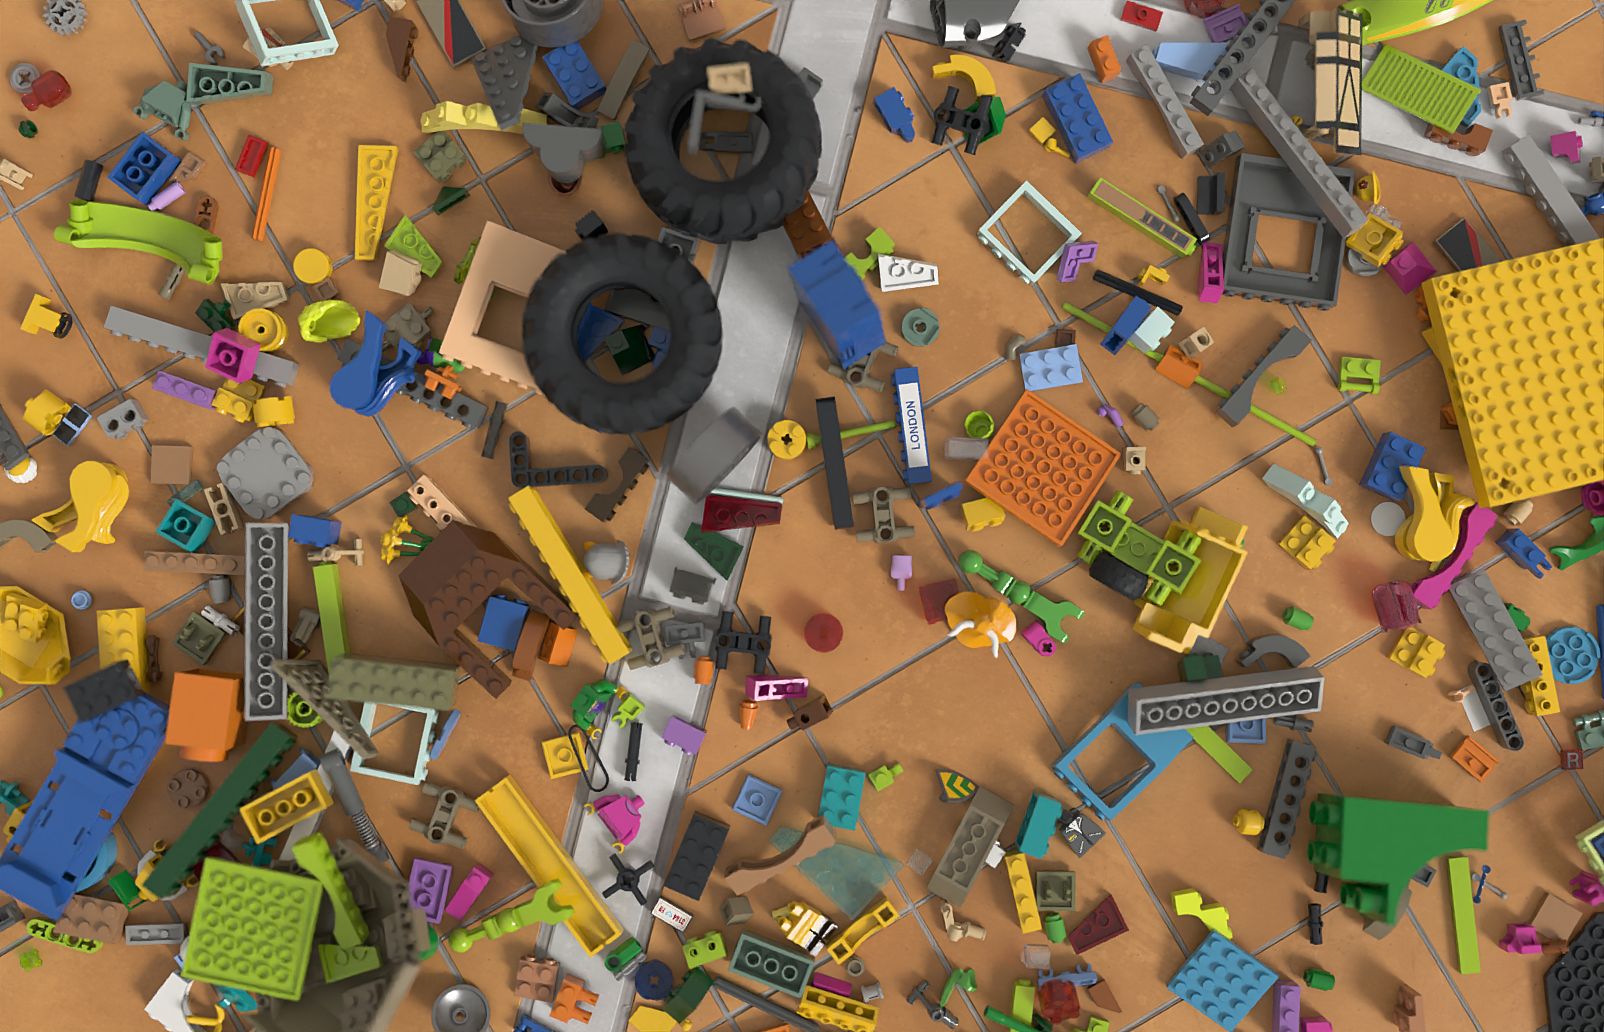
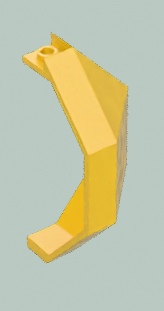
M0 586V672L19 684L58 683L70 671L71 661L63 614L48 605L46 636L37 643L18 638V633L4 629L7 595L12 592L38 601L41 600L18 586Z

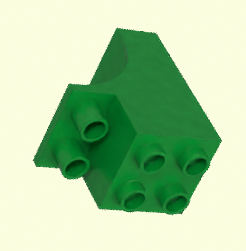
M1318 793V801H1312L1309 807L1310 823L1316 825V840H1310L1308 843V862L1314 864V871L1339 879L1360 881V884L1342 883L1340 887L1341 905L1343 907L1355 908L1359 915L1386 925L1395 926L1401 895L1413 875L1426 863L1436 857L1454 851H1488V810Z

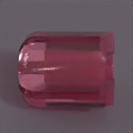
M1403 580L1391 581L1387 584L1377 585L1372 590L1371 596L1382 632H1388V629L1391 628L1402 630L1414 627L1416 623H1422L1412 587L1408 582Z

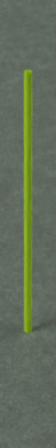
M1066 301L1062 306V309L1106 333L1111 329V326ZM1130 340L1126 342L1129 346L1142 352ZM1149 350L1145 353L1158 362L1163 358V355L1156 351ZM1200 375L1194 380V382L1223 398H1228L1232 394ZM1251 404L1250 412L1312 447L1315 445L1316 439Z

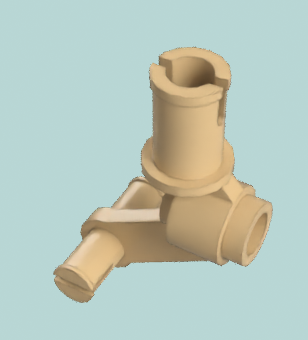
M362 539L353 540L354 550L341 551L338 547L328 546L322 550L309 551L307 556L313 555L314 557H307L310 563L337 561L341 555H354L355 567L363 566L362 555H364V550H362Z
M945 899L941 900L940 908L943 913L948 939L956 942L961 937L970 936L984 940L986 928L971 925L970 922L963 924L954 922L952 905Z

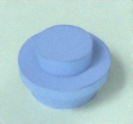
M77 591L72 596L71 602L76 609L84 610L90 607L92 597L87 591Z

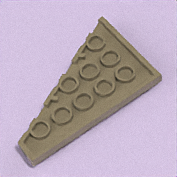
M274 660L270 664L363 759L374 758L379 754L346 700L327 698L329 675L320 660Z

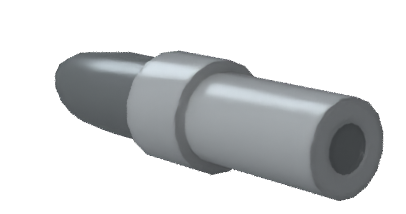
M1579 117L1578 125L1604 126V118Z

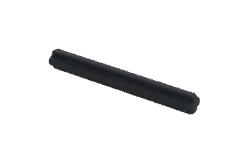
M1096 270L1093 275V280L1132 297L1138 296L1147 303L1178 316L1182 312V305L1103 271Z

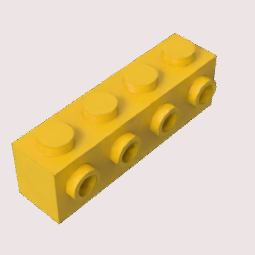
M1541 635L1523 637L1543 674L1521 684V689L1526 699L1524 703L1525 709L1529 715L1533 716L1558 713L1560 708L1546 638Z
M806 985L799 1000L797 1013L805 1018H814L825 1024L839 1026L844 1030L873 1032L877 1024L879 1008Z

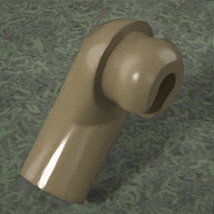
M1016 334L1006 343V360H1016V349L1026 343L1024 335Z

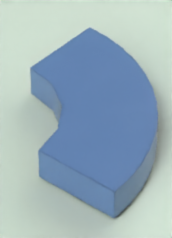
M457 709L452 711L444 724L443 731L439 738L436 739L430 752V758L436 760L446 746L461 714Z

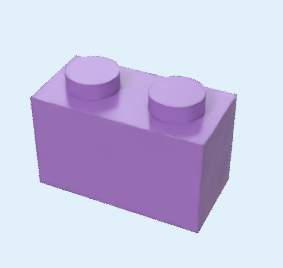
M672 715L661 738L665 739L664 743L672 747L677 745L682 748L681 751L692 755V753L697 754L707 731Z

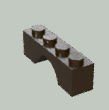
M629 447L618 461L623 471V479L619 488L613 493L606 495L595 493L585 507V510L603 523H606L607 520L610 522L616 514L614 510L617 506H622L626 501V494L629 489L633 490L639 482L637 478L640 474L644 475L649 469L648 463L650 461Z

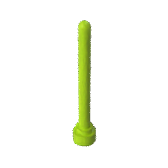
M891 420L840 431L841 438L896 427V422ZM805 434L808 449L816 448L819 443H822L821 435Z

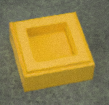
M1042 117L1028 132L1042 145L1056 130Z

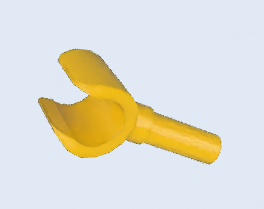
M1049 138L1046 140V151L1057 152L1069 158L1071 153L1056 147V139Z

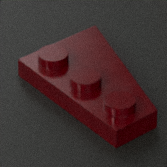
M1110 894L1067 937L1075 954L1078 955L1129 931L1112 894Z

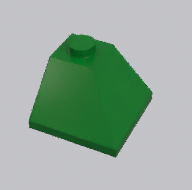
M992 97L993 100L988 113L990 129L980 139L978 145L1002 132L1006 113L1000 97ZM979 102L966 108L965 111L977 112ZM980 121L977 123L976 129L980 127ZM965 132V135H966V138H967V141H968L969 135H968V133Z

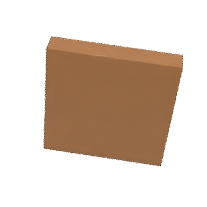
M152 445L150 483L191 485L193 447Z
M1546 892L1528 924L1534 926L1537 932L1553 941H1558L1559 938L1568 940L1583 913Z

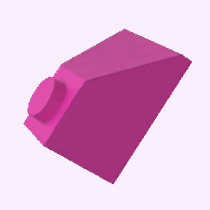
M1414 242L1408 244L1383 266L1405 295L1436 272L1435 268Z

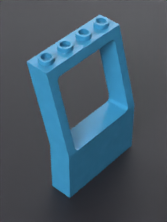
M1138 682L1132 683L1110 708L1051 765L1054 769L1053 773L1062 780L1063 778L1068 783L1067 787L1072 792H1077L1081 796L1080 800L1086 806H1091L1095 810L1094 814L1102 821H1111L1171 763L1193 738L1186 729L1135 735L1127 723L1129 689L1142 687ZM1111 725L1149 763V767L1107 806L1070 770L1069 763L1103 730Z

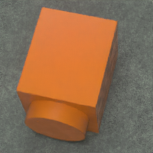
M200 668L175 672L165 744L180 745L179 756L185 759L211 762L228 760L230 749L241 746L246 741L248 721H245L243 718L244 674Z

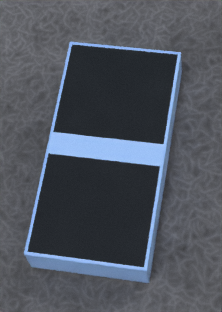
M74 404L52 435L65 445L71 446L93 415L78 404Z

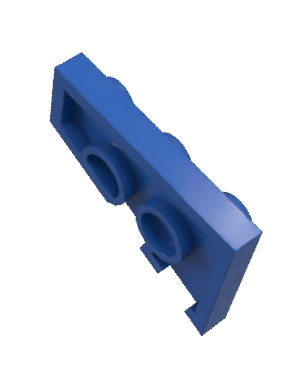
M589 304L577 329V343L583 361L585 362L605 342V337L613 334L625 321Z

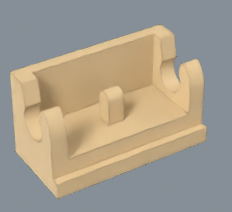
M748 63L708 68L709 85L712 93L725 95L752 91Z

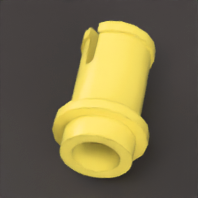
M791 903L786 907L772 910L776 923L782 916L789 918L792 915L788 910Z

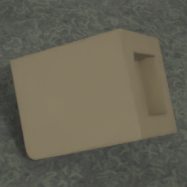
M747 897L728 898L720 907V912L726 926L745 924L754 913Z

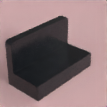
M1217 172L1214 176H1199L1197 178V214L1220 215L1225 211V173Z

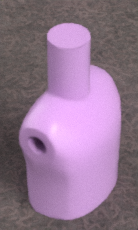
M892 555L891 577L897 579V590L904 591L905 579L912 577V556Z

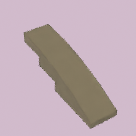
M635 39L632 40L609 83L597 111L612 119L617 118L632 85L637 81L651 48Z

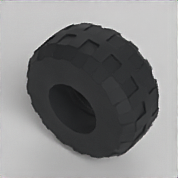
M1103 552L1097 555L1089 568L1090 577L1133 601L1142 596L1148 585L1147 576Z

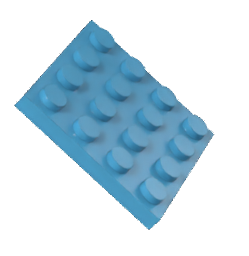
M1213 929L1169 980L1166 986L1167 989L1231 1032L1279 976L1273 969Z

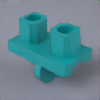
M1 780L0 804L6 805L5 812L11 816L16 808L28 803L30 799L18 791L20 786L18 782H13L10 785Z
M274 835L259 844H256L254 837L251 836L249 842L242 843V848L247 849L246 856H251L252 851H255L252 866L270 865L272 853L263 852L264 846L275 848L277 836Z

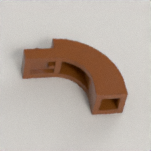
M531 611L515 651L512 663V676L531 681L536 657L548 628L550 619L548 615Z

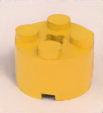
M45 389L35 399L30 398L26 402L25 407L27 409L22 420L38 432L48 436L53 434L60 424L59 422L67 415L71 407L48 389Z
M292 396L252 400L257 427L274 426L275 422L276 425L294 423L295 413Z
M783 420L775 423L770 429L767 437L768 446L777 458L791 460L803 452L806 445V435L798 423L791 420ZM786 435L792 440V442H788V445H784V441L781 440Z

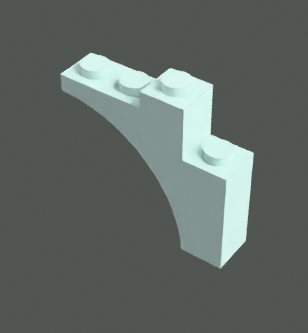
M1276 464L1270 467L1262 478L1269 488L1306 511L1331 536L1338 539L1345 532L1349 523L1341 514L1340 510L1342 508L1335 499L1317 491L1310 481Z

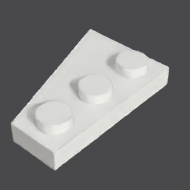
M878 254L882 292L938 285V271L935 263Z

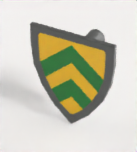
M944 769L935 770L943 791L939 797L942 802L966 801L973 797L979 788L977 784L962 774Z

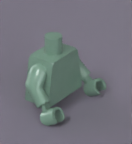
M179 80L173 86L166 81H162L159 85L146 88L139 102L140 106H136L133 109L134 114L140 115L139 118L145 120L150 113L175 128L179 126L180 129L175 131L174 136L179 139L180 134L183 133V141L189 139V133L186 131V128L189 127L191 118V103L186 102L187 84Z

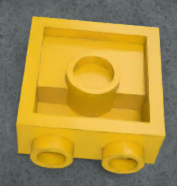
M1369 213L1366 216L1368 218L1367 222L1360 230L1348 238L1346 246L1360 253L1362 259L1379 267L1381 264H1387L1393 249L1398 250L1403 243V231Z
M226 378L223 387H219L211 405L215 406V411L226 415L229 412L233 414L232 418L242 423L244 420L252 421L254 417L252 400L262 399L267 387L251 379L237 383Z
M1304 515L1301 516L1277 545L1303 568L1311 570L1312 568L1316 569L1322 563L1320 558L1324 554L1328 555L1334 550L1335 546L1333 544L1336 540L1322 528H1318Z
M12 592L9 593L6 597L4 629L18 633V638L37 643L47 633L48 603Z
M1405 625L1387 658L1417 676L1427 678V676H1431L1435 672L1436 667L1434 664L1436 660H1440L1444 656L1445 650L1443 648L1445 644L1409 625Z

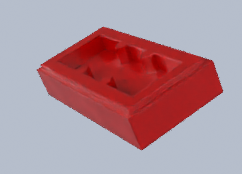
M1127 0L1120 21L1156 32L1163 11Z
M248 134L235 170L255 178L268 142Z

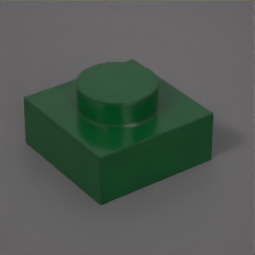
M407 492L389 502L398 517H404L417 509Z

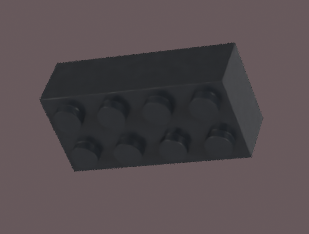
M695 810L663 886L699 901L726 839L730 825Z

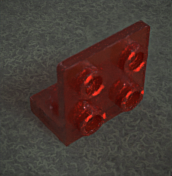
M948 579L918 587L927 624L931 625L947 620L944 606L949 598L959 593L956 579Z

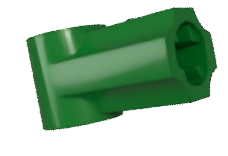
M631 936L615 950L610 951L605 959L606 969L611 972L618 971L622 965L642 951V947L637 939ZM617 957L619 964L612 965L609 958Z

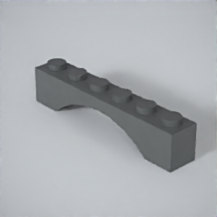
M1294 325L1289 329L1287 327L1284 328L1278 335L1280 339L1277 342L1273 341L1267 347L1268 353L1265 356L1261 355L1254 362L1256 366L1253 370H1247L1242 376L1244 380L1240 384L1236 383L1229 392L1232 394L1228 398L1224 397L1217 404L1219 408L1215 413L1232 428L1238 425L1251 411L1253 390L1263 372L1273 363L1298 356L1312 341L1297 326Z

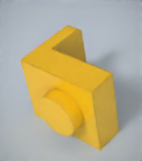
M1149 265L1146 269L1142 268L1137 277L1140 280L1137 285H1143L1146 279L1149 278L1163 286L1167 283L1170 275L1166 274L1167 271L1161 267L1155 268Z

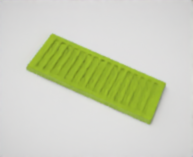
M1387 44L1383 46L1382 51L1362 81L1363 91L1451 134L1455 132L1478 93L1481 92L1480 88Z

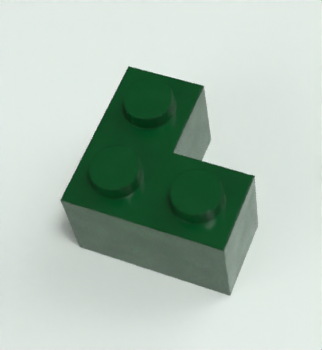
M1189 653L1177 663L1181 682L1223 677L1219 655L1213 656L1212 653H1205L1197 656L1196 653Z
M695 967L692 971L687 970L681 978L683 983L681 985L678 984L664 999L666 1003L662 1009L679 1024L696 1010L714 983V980L698 967Z

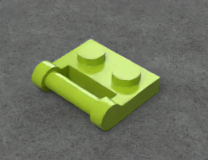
M1341 357L1338 391H1364L1377 395L1380 390L1381 360ZM1347 377L1370 379L1371 382L1370 384L1347 382Z

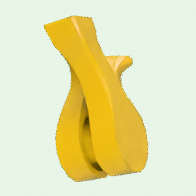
M98 461L83 462L72 471L70 476L72 498L62 507L43 513L31 521L49 532H58L63 526L77 520L74 530L55 540V542L71 552H82L86 544L91 540L104 544L114 543L115 539L111 535L110 530L114 519L121 512L129 498L130 490L127 476L119 466L112 463Z
M1401 466L1399 469L1402 477L1413 495L1414 514L1409 516L1397 529L1395 545L1398 552L1408 559L1440 561L1448 557L1454 550L1458 540L1461 513L1466 507L1474 505L1475 500L1469 496L1454 493L1455 476L1429 473L1428 469Z

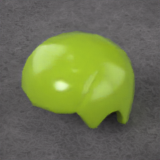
M975 410L968 414L964 420L966 433L969 438L986 440L992 436L994 422L987 412Z

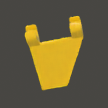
M641 1005L628 1020L640 1032H670L675 1024L678 1023L665 1011ZM685 1018L679 1025L684 1031H688L692 1026V1022Z

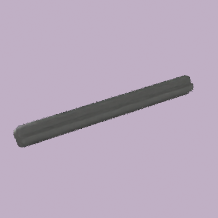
M716 977L714 980V988L806 1032H818L819 1024L720 977Z

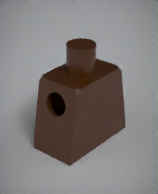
M825 694L796 709L793 713L794 716L787 719L789 728L793 730L800 726L802 730H805L829 718L833 709Z

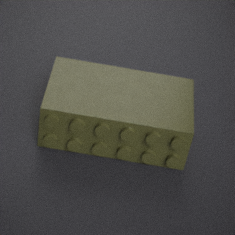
M342 653L332 658L327 698L450 711L457 701L461 666Z

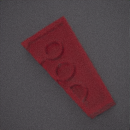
M708 494L705 500L701 533L780 524L782 503Z

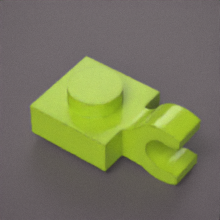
M900 763L887 769L886 765H883L868 775L877 791H880L894 783L895 781L892 777L902 773L903 768Z

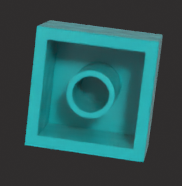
M175 499L155 532L187 551L198 553L215 526L216 521L194 507Z

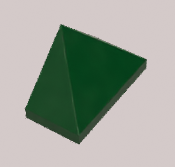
M443 186L432 209L439 216L471 195L465 188Z

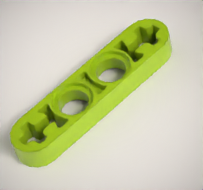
M37 917L27 924L26 929L29 935L85 953H94L103 946V942L94 940L93 943L96 946L91 947L92 944L88 943L91 941L90 939L78 937L77 943H73L70 940V935L65 934L54 937L51 931L55 927L56 921L47 918ZM38 923V926L41 927V929L37 930V927L34 926V924Z

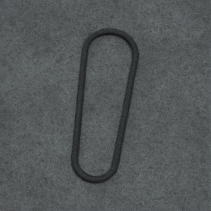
M573 725L568 731V737L587 785L592 791L601 792L608 786V773L586 731L578 725ZM574 728L582 730L606 776V783L601 789L593 788L589 782L571 737V732Z

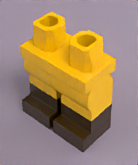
M793 901L788 908L792 915L789 919L782 916L777 924L788 939L799 944L816 957L826 943L823 939L828 941L838 926L832 918L807 905L805 902L801 901V903Z

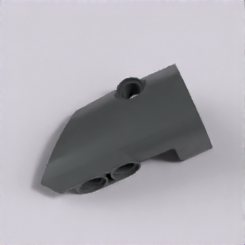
M930 0V11L939 46L941 48L959 47L961 50L968 51L975 43L1000 36L1020 0Z

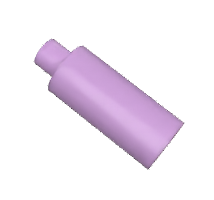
M176 181L151 198L152 202L148 204V207L151 211L157 208L161 210L185 194L186 191Z

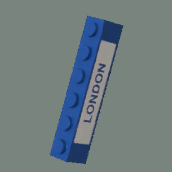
M918 367L895 369L894 374L891 375V384L896 388L893 400L894 405H898V412L895 413L896 423L900 424L901 431L898 432L899 443H903V450L900 451L901 462H905L906 469H903V479L907 481L908 485L931 482L932 477Z

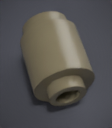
M1140 403L1131 412L1133 419L1145 431L1148 429L1152 431L1159 424V417L1148 405Z

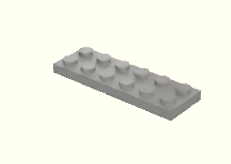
M1482 570L1451 584L1449 592L1502 689L1507 691L1542 676L1541 670L1486 571Z

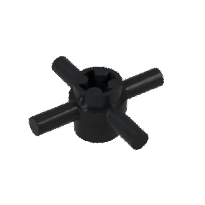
M616 853L612 854L609 858L619 873L616 877V883L603 891L602 895L607 899L620 889L631 891L641 906L644 905L647 900L637 886L640 882V876L654 867L653 862L649 860L637 869L632 867L625 868ZM624 875L628 878L633 877L630 884H626L623 878Z

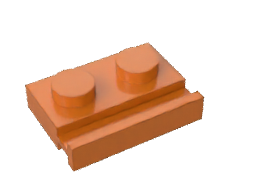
M1467 735L1466 739L1457 746L1449 757L1477 781L1483 782L1494 769L1495 764L1499 763V760L1471 736Z

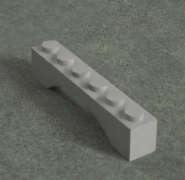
M1145 45L1132 52L1126 62L1135 78L1147 89L1157 104L1168 127L1172 143L1181 159L1196 152L1204 143L1148 45Z

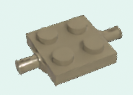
M409 302L384 321L387 325L385 331L387 340L382 344V352L384 353L391 346L398 350L401 337L416 346L433 333L426 320L435 313L433 309L429 306L420 313Z

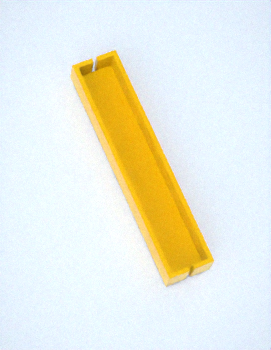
M527 486L508 498L510 500L509 507L514 514L517 513L521 518L518 521L524 530L527 529L530 533L529 540L533 546H537L541 551L539 556L542 561L549 564L551 576L554 580L558 579L561 584L559 586L560 591L564 596L567 595L571 601L569 605L573 612H578L581 619L579 621L582 627L588 629L591 633L589 638L594 646L598 645L601 652L599 654L602 660L610 665L632 652V646L624 633L619 632L615 618L593 582L581 573L583 569L582 564L535 487Z
M508 775L475 800L476 804L538 888H541L546 882L557 878L560 879L562 887L553 894L554 901L560 906L572 905L575 913L563 922L590 958L603 949L606 944H610L622 934L624 928L511 775Z

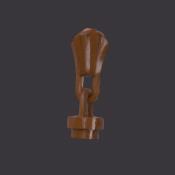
M149 635L145 638L149 654L146 678H148L149 682L161 681L163 672H160L157 657L159 638L155 635ZM152 667H156V672H152Z

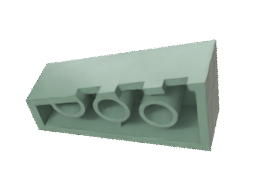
M189 63L186 102L193 105H202L272 95L274 75L266 71Z

